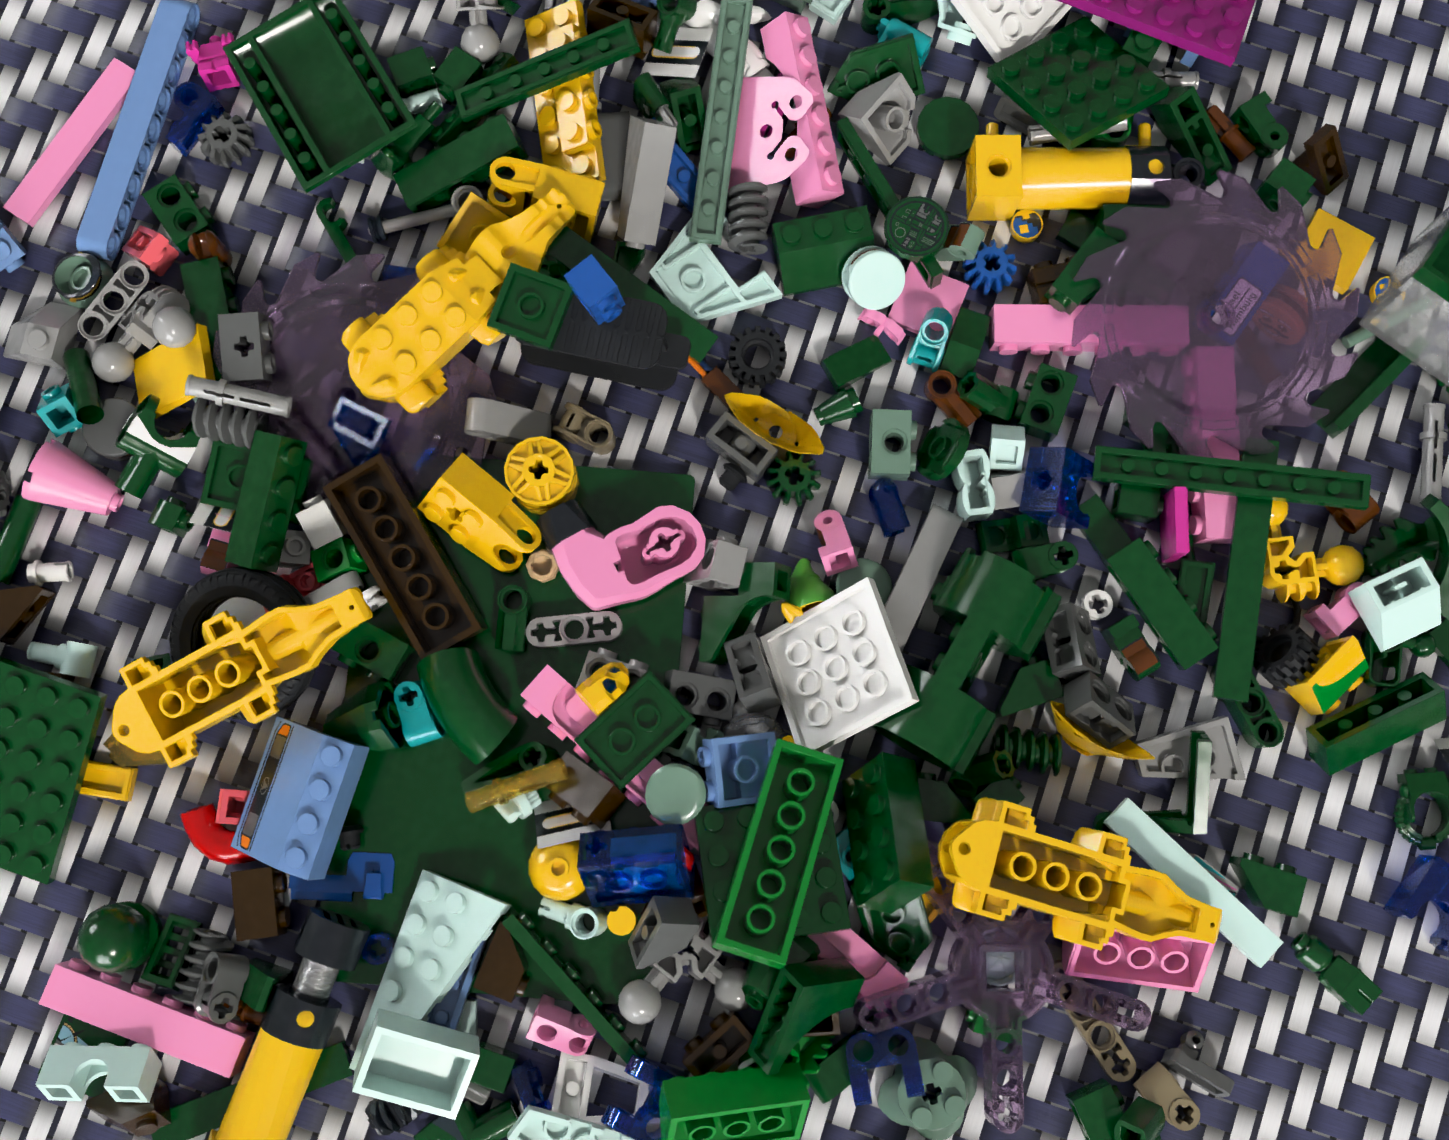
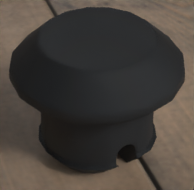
M725 463L723 465L725 472L719 477V482L724 488L732 491L740 482H747L746 473L734 463Z
M359 824L343 826L339 836L340 848L343 851L358 849L361 846L360 833L364 831V828Z

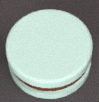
M866 246L855 251L847 259L842 270V285L846 294L858 305L870 310H879L890 306L901 295L905 285V270L901 261L886 249L878 246Z

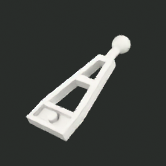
M561 1051L551 1111L607 1127L660 1125V1113H646L649 1089L660 1093L662 1080L646 1074L638 1077L632 1069L597 1056L587 1054L573 1056ZM593 1069L638 1085L634 1114L586 1116Z

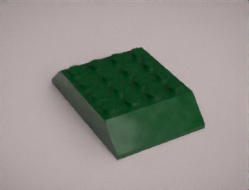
M301 0L223 47L306 193L418 126L342 0Z

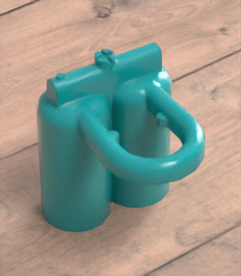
M882 18L880 24L876 27V30L879 31L877 43L913 33L921 68L930 52L933 38L897 18H893L890 21Z

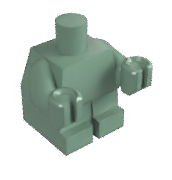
M693 722L662 753L671 758L700 766L697 751L699 747H703L702 739L724 737V733L715 728H708L707 736L702 737L700 735L701 730Z

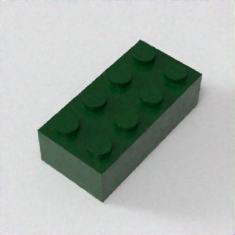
M881 752L843 780L842 791L845 800L846 824L849 832L850 856L852 858L857 905L861 908L892 914L934 888L915 760Z

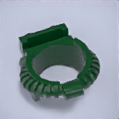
M1437 767L1424 768V772L1417 773V769L1403 770L1404 774H1397V781L1402 784L1399 787L1400 798L1396 801L1393 813L1395 815L1394 822L1396 821L1395 827L1399 829L1398 833L1402 834L1401 837L1403 839H1406L1407 842L1415 846L1417 845L1419 850H1434L1437 846L1436 843L1440 844L1449 835V781L1445 771H1438ZM1422 794H1428L1435 798V802L1441 811L1440 826L1431 836L1426 837L1417 833L1410 825V823L1415 822L1414 805L1416 799Z

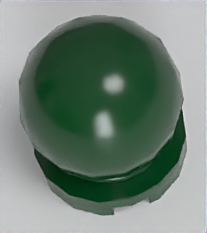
M126 901L103 905L91 912L80 926L77 949L83 962L101 972L110 974L138 968L148 962L160 936L162 922L156 911L145 903Z

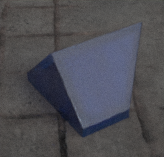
M341 396L327 426L332 428L356 468L375 457L391 426L392 420Z

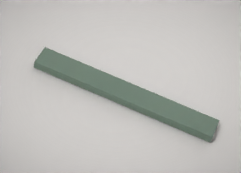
M721 0L689 242L721 245L753 0Z

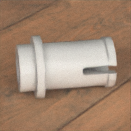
M35 560L27 565L26 575L29 583H35V585L42 586L44 582H72L74 567L71 561L42 563L41 560Z

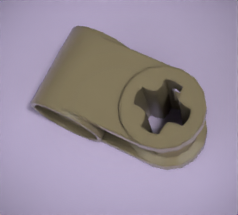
M566 402L564 406L566 411L558 426H553L552 432L565 441L577 444L595 454L605 455L610 453L616 445V436L610 423L589 413L576 404ZM599 431L608 433V438L604 442L595 443L592 441L595 433Z
M1157 1061L1133 1084L1134 1088L1143 1098L1162 1106L1165 1121L1182 1131L1192 1130L1198 1125L1200 1121L1199 1108L1180 1087V1084L1160 1062ZM1178 1105L1184 1108L1183 1112L1186 1116L1183 1119L1177 1117L1178 1112L1175 1109Z

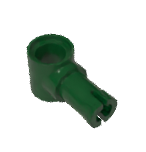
M677 0L656 1L657 8L661 12L659 16L661 22L652 46L653 48L671 54L679 27L683 26L684 21L690 20L696 12V0H678L676 8Z

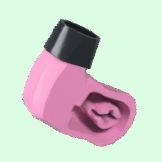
M577 499L566 501L550 509L536 522L548 554H553L562 577L577 598L594 611L635 602L653 595L673 581L696 569L705 555L706 538L701 524L690 512L674 505L656 507L634 523L617 528L607 535H603L596 530L598 526Z

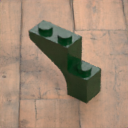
M745 562L738 588V596H704V603L701 609V639L698 644L699 662L713 665H726L728 663L723 643L743 636L753 617L763 606L771 602L790 599L792 567L777 562Z

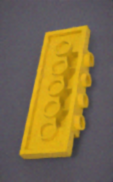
M579 0L567 1L524 20L529 59L588 35L586 32L583 3ZM594 71L534 95L543 164L560 166L568 172L578 175H590L598 181H605L606 173L601 144L602 128L597 114L598 98L594 92Z

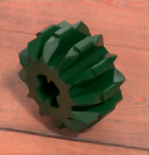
M787 451L785 454L786 462L777 456L774 458L777 468L768 467L767 474L773 478L767 480L766 485L768 488H776L772 493L774 499L779 498L782 494L785 495L783 499V505L788 506L790 498H794L797 507L801 506V495L806 500L811 501L814 498L811 490L820 489L821 484L814 479L821 476V471L811 470L816 462L813 458L806 463L803 462L805 454L799 453L796 460L793 459L791 451ZM792 473L798 474L799 481L796 482V485L789 484V477H791Z

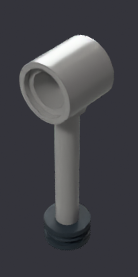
M463 185L454 191L451 197V204L385 221L381 215H378L377 219L374 216V220L372 217L368 218V233L372 236L375 243H378L379 239L382 242V238L386 241L388 240L387 233L454 217L470 191H473L481 198L483 196L476 187Z

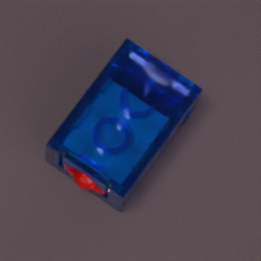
M663 824L652 827H630L620 830H597L580 833L577 869L592 907L649 903L653 896L694 899V856L690 850L683 824Z

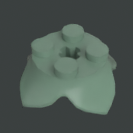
M909 1036L897 1050L894 1075L886 1079L880 1087L878 1106L892 1121L915 1128L921 1136L932 1140H946L960 1128L965 1109L974 1098L978 1080L977 1070L965 1057L959 1055L948 1056L942 1052L937 1044L929 1039ZM932 1083L934 1088L938 1087L939 1090L935 1093L933 1099H929L927 1096L922 1097V1093L926 1092L925 1085Z

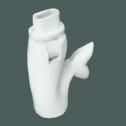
M700 0L697 2L694 16L684 22L688 28L714 29L706 51L714 57L721 5L713 0ZM753 6L750 24L768 21L772 17L763 8ZM748 39L743 77H774L768 70L770 64L765 60L760 49Z

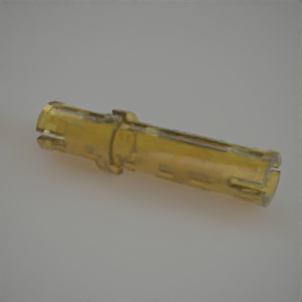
M558 758L550 763L529 769L509 778L502 779L499 777L493 779L491 784L465 792V802L471 813H476L496 804L505 805L509 803L510 799L568 779V771L563 759Z

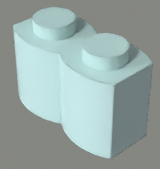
M983 448L967 450L957 468L951 472L953 483L959 491L956 498V508L958 515L963 518V523L986 520L995 508L994 490L988 481L990 476L989 458Z

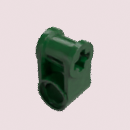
M1059 541L1042 546L1036 545L1011 552L1013 563L1035 576L1034 580L1037 581L1073 568L1078 560V551L1072 543ZM1058 552L1067 555V560L1063 564L1061 560L1055 561L1054 555Z

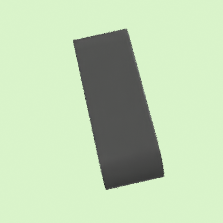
M629 111L598 113V121L602 128L601 144L606 180L602 181L605 182L602 202L621 201L630 113Z

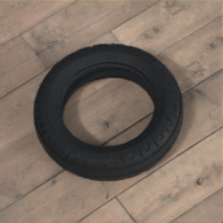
M231 567L211 573L190 588L176 609L171 623L169 639L172 662L175 663L206 645L202 636V623L210 619L217 608L230 598L243 597L251 599L264 606L269 612L284 605H308V603L293 585L272 572L246 567ZM316 668L287 679L277 687L278 694L276 695L279 702L276 704L279 708L278 713L292 705L304 693L315 674ZM241 711L229 717L246 720Z

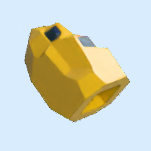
M610 662L583 681L575 689V692L598 717L626 692L630 683L629 671L622 662Z

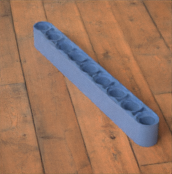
M160 0L77 234L76 248L78 252L88 253L109 261H113L119 253L188 56L185 43L189 41L192 44L199 25L200 8L196 3L186 0Z

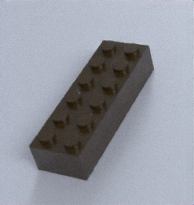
M380 453L322 487L421 660L432 653L455 648L488 629L486 622L423 513L417 508L416 501L390 457Z

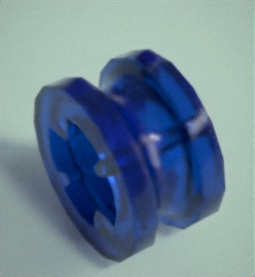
M384 932L369 936L362 951L364 960L372 965H381L389 961L395 941L389 934ZM377 939L381 940V946L386 948V953L380 954V958L376 957V951L371 950V945L378 943Z

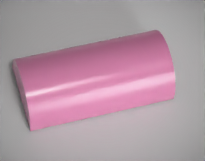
M1114 930L1113 937H1109L1108 944L1103 943L1101 951L1062 940V964L1064 974L1068 976L1198 993L1216 942L1212 944L1182 936L1148 942L1125 936Z

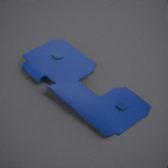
M353 852L348 859L346 876L326 875L325 879L307 881L290 874L288 886L291 889L290 899L353 902L352 892L354 891L363 892V899L382 900L384 893H392L394 858L392 854Z

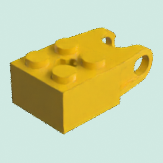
M503 156L492 162L489 171L492 184L488 190V201L490 204L503 213L514 217L538 202L542 197H545L552 188H557L572 202L576 209V216L566 226L591 243L599 215L605 182L598 181L590 175H578L568 172L560 166H548L513 157ZM506 166L511 168L515 175L509 180L502 179L496 174V170ZM497 190H503L512 195V199L508 202H500L494 197V193Z
M463 452L438 479L417 506L428 520L445 530L455 542L462 544L466 549L501 572L509 573L515 571L523 561L522 553L533 552L541 543V533L537 525L512 501L515 495ZM526 530L529 532L533 539L532 544L524 543L518 537L517 531ZM505 549L510 552L514 557V563L508 564L502 561L499 556V550Z

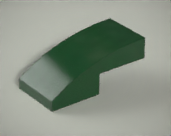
M1044 512L1015 515L1011 518L981 521L975 524L981 556L984 551L998 554L1036 545L1050 544Z

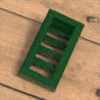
M170 913L141 979L179 992V988L174 986L175 982L183 981L185 975L181 974L179 970L180 968L188 967L190 963L184 959V955L193 954L194 948L188 945L189 941H197L199 935L193 932V929L202 928L203 924ZM175 926L189 930L188 936L185 937L173 933ZM170 940L184 944L182 950L168 946ZM165 953L178 957L176 963L163 960ZM160 967L172 970L170 977L159 974Z

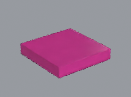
M1173 487L1163 496L1164 507L1160 515L1161 563H1173L1190 552L1188 489L1186 487Z

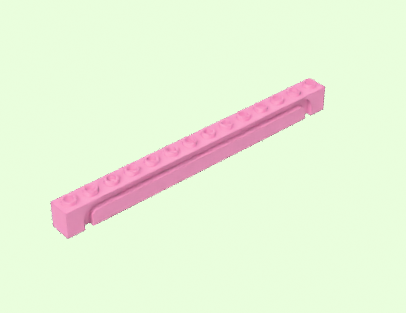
M548 664L520 694L526 700L522 706L536 718L543 714L552 722L547 728L562 741L568 736L575 742L574 739L598 718L576 694L575 688ZM578 744L574 747L573 751L587 763L591 760ZM654 758L625 786L627 790L624 795L637 807L642 803L646 805L645 792L648 780L657 769L664 765ZM601 769L598 771L604 778L614 784ZM650 814L649 817L654 822H656L660 827L665 825L668 826V824L661 823L659 820L654 818L652 814ZM694 819L681 825H669L679 833L677 837L682 846H685L689 851L694 847L698 850ZM851 929L807 935L818 945L821 951L817 956L818 960L822 958L844 957L865 978L857 999L869 1010L875 1005L883 1012L909 980Z

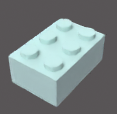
M378 1008L354 1071L352 1092L455 1120L480 1057L479 1037Z

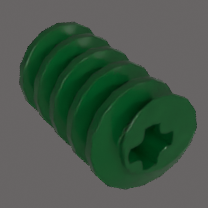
M1000 724L992 736L989 753L1005 749L1012 756L1015 769L1019 768L1022 761H1026L1028 772L1032 771L1036 763L1039 764L1040 774H1045L1048 766H1052L1053 776H1058L1063 755L1061 738L1058 734H1052L1048 739L1046 732L1039 731L1035 737L1032 729H1026L1021 735L1019 727H1012L1009 733L1006 724Z

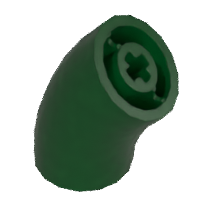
M461 647L432 653L420 660L416 666L428 704L452 742L473 764L477 765L507 736L516 723L518 716L507 706L492 686L482 665L479 652L471 648Z

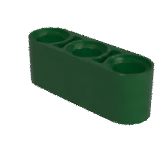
M1216 664L1211 669L1210 677L1212 683H1214ZM1252 673L1249 692L1252 708L1249 712L1242 707L1241 702L1222 700L1248 745L1253 748L1274 747L1282 742L1284 729ZM1261 725H1264L1269 732V737L1266 741H1263L1258 734V729Z
M880 1013L872 1015L827 1051L828 1055L826 1058L815 1060L820 1066V1071L817 1074L805 1075L811 1089L823 1104L827 1103L891 1053L899 1045L900 1039Z

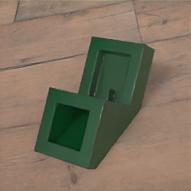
M960 307L939 370L949 371L954 376L962 379L968 372L974 371L991 320L990 316Z

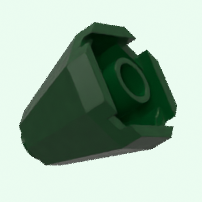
M380 681L364 687L327 714L323 725V733L367 746L369 750L391 751L408 747V743L403 735L400 716L394 702V691L396 689L394 682Z
M808 936L794 937L786 965L817 961V956L821 952L818 945ZM749 960L742 991L746 1002L752 1008L761 1011L766 1007L780 969Z

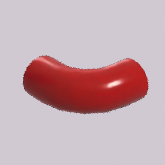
M214 803L206 804L180 814L185 832L193 846L208 859L227 865L249 863L257 860L231 847L236 831L228 830L222 824L215 823L217 812Z

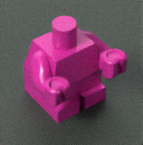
M230 32L227 33L228 36H225V34H222L221 37L217 35L211 36L208 44L200 45V50L196 40H192V44L189 41L185 43L186 54L197 64L198 72L209 92L240 86L239 76L223 50V47L235 41L234 35Z

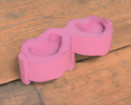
M864 308L857 320H862L871 326L877 327L873 333L877 337L884 331L897 346L906 336L902 327L894 320L876 310Z

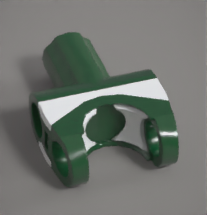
M152 394L148 395L129 416L115 442L116 447L132 455L116 481L115 486L140 499L143 498L159 470L175 478L179 477L193 456L200 439L194 433L192 420L185 429L182 428L179 433L173 436L164 437L158 434L154 420L156 417L155 411L160 399Z

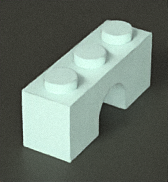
M68 1042L65 1045H50L35 1085L48 1100L83 1101L86 1089L90 1083L100 1076L107 1075L104 1088L116 1102L150 1103L162 1062L150 1046L141 1043L133 1044L131 1047L116 1046L111 1043H100L98 1046H84L76 1042Z

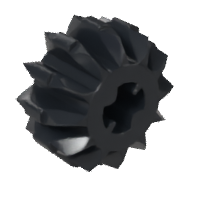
M377 1098L370 1101L365 1109V1113L369 1118L367 1120L372 1129L375 1128L378 1135H390L394 1131L397 1132L424 1112Z

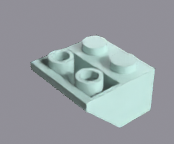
M1423 557L1372 579L1348 592L1380 652L1441 624L1440 586Z

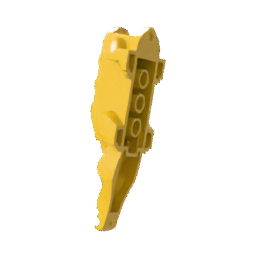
M552 188L545 197H542L522 213L485 228L476 237L466 254L462 251L457 252L455 248L449 249L446 245L426 254L415 267L420 281L388 312L379 316L373 312L365 319L359 317L342 333L341 341L350 352L348 357L349 373L361 393L372 400L387 403L398 402L409 413H418L423 408H429L448 390L444 385L447 382L443 377L445 373L441 369L474 338L481 344L489 346L506 336V334L489 329L487 323L510 264L514 263L540 272L549 245L576 216V209L572 202L559 189Z
M358 587L349 588L336 596L316 604L277 607L247 627H244L242 621H237L234 615L230 616L226 610L202 623V636L206 643L204 647L168 667L161 669L159 665H155L153 660L150 661L149 658L144 656L119 669L128 689L118 697L114 705L112 722L114 737L118 742L136 752L152 753L160 750L169 768H173L199 755L196 750L198 745L195 741L197 734L241 711L246 720L253 724H257L275 715L279 711L276 704L279 702L276 695L278 694L277 687L287 679L316 668L323 656L341 637L359 624L372 618L373 613L366 604L361 590ZM124 725L128 726L129 734L124 732Z
M983 797L978 799L972 818L953 823L944 831L938 844L937 858L941 871L951 883L955 884L952 904L957 909L1004 921L1005 916H1011L1012 909L1015 910L1017 905L1053 915L1052 932L1055 938L1100 951L1103 948V943L1108 944L1109 937H1113L1114 930L1125 936L1148 942L1182 936L1214 944L1218 938L1222 920V909L1189 897L1167 874L1130 866L1132 856L1129 855L1130 847H1127L1128 838L1101 830L1080 827L1075 832L1071 843L1036 833L1037 826L1034 825L1035 817L1031 816V808L1005 800Z

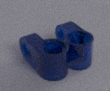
M902 1027L858 1033L848 1040L846 1058L855 1107L873 1104L867 1069L902 1064L908 1098L925 1096L916 1042L908 1030ZM902 1035L907 1039L909 1048L904 1055L895 1056L889 1051L888 1042L892 1036ZM862 1040L870 1042L874 1049L872 1058L866 1062L858 1060L854 1054L855 1045Z
M632 1054L624 1071L634 1078L649 1084V1093L646 1100L635 1114L616 1105L608 1104L601 1122L611 1129L635 1140H661V1126L654 1132H646V1126L651 1119L660 1118L659 1097L662 1081L669 1080L678 1075L640 1056Z

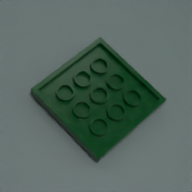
M1086 16L989 66L987 72L989 80L1069 151L1167 97L1170 88L1168 84L1133 55L1121 51L1123 47Z
M756 803L725 808H714V805L703 806L694 818L711 947ZM832 808L829 811L794 937L851 929Z

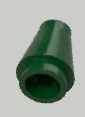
M853 387L847 390L845 388L841 389L813 409L820 426L855 418L857 413L864 411Z

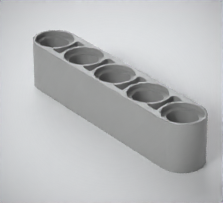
M936 504L932 505L884 606L901 651L910 636L963 520L962 517Z

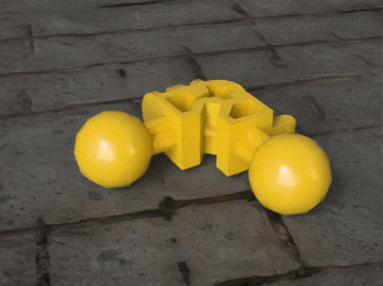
M1272 501L1262 585L1268 589L1275 590L1276 597L1281 603H1286L1289 597L1294 601H1302L1305 595L1311 600H1316L1320 593L1319 578L1324 577L1332 584L1340 586L1350 585L1360 578L1364 572V560L1361 553L1352 546H1333L1324 553L1322 558H1315L1314 551L1304 552L1290 558L1289 554L1295 548L1293 536L1282 537L1280 524L1284 522L1288 514L1289 505L1288 502ZM1275 571H1280L1281 573L1291 571L1284 575L1275 573Z

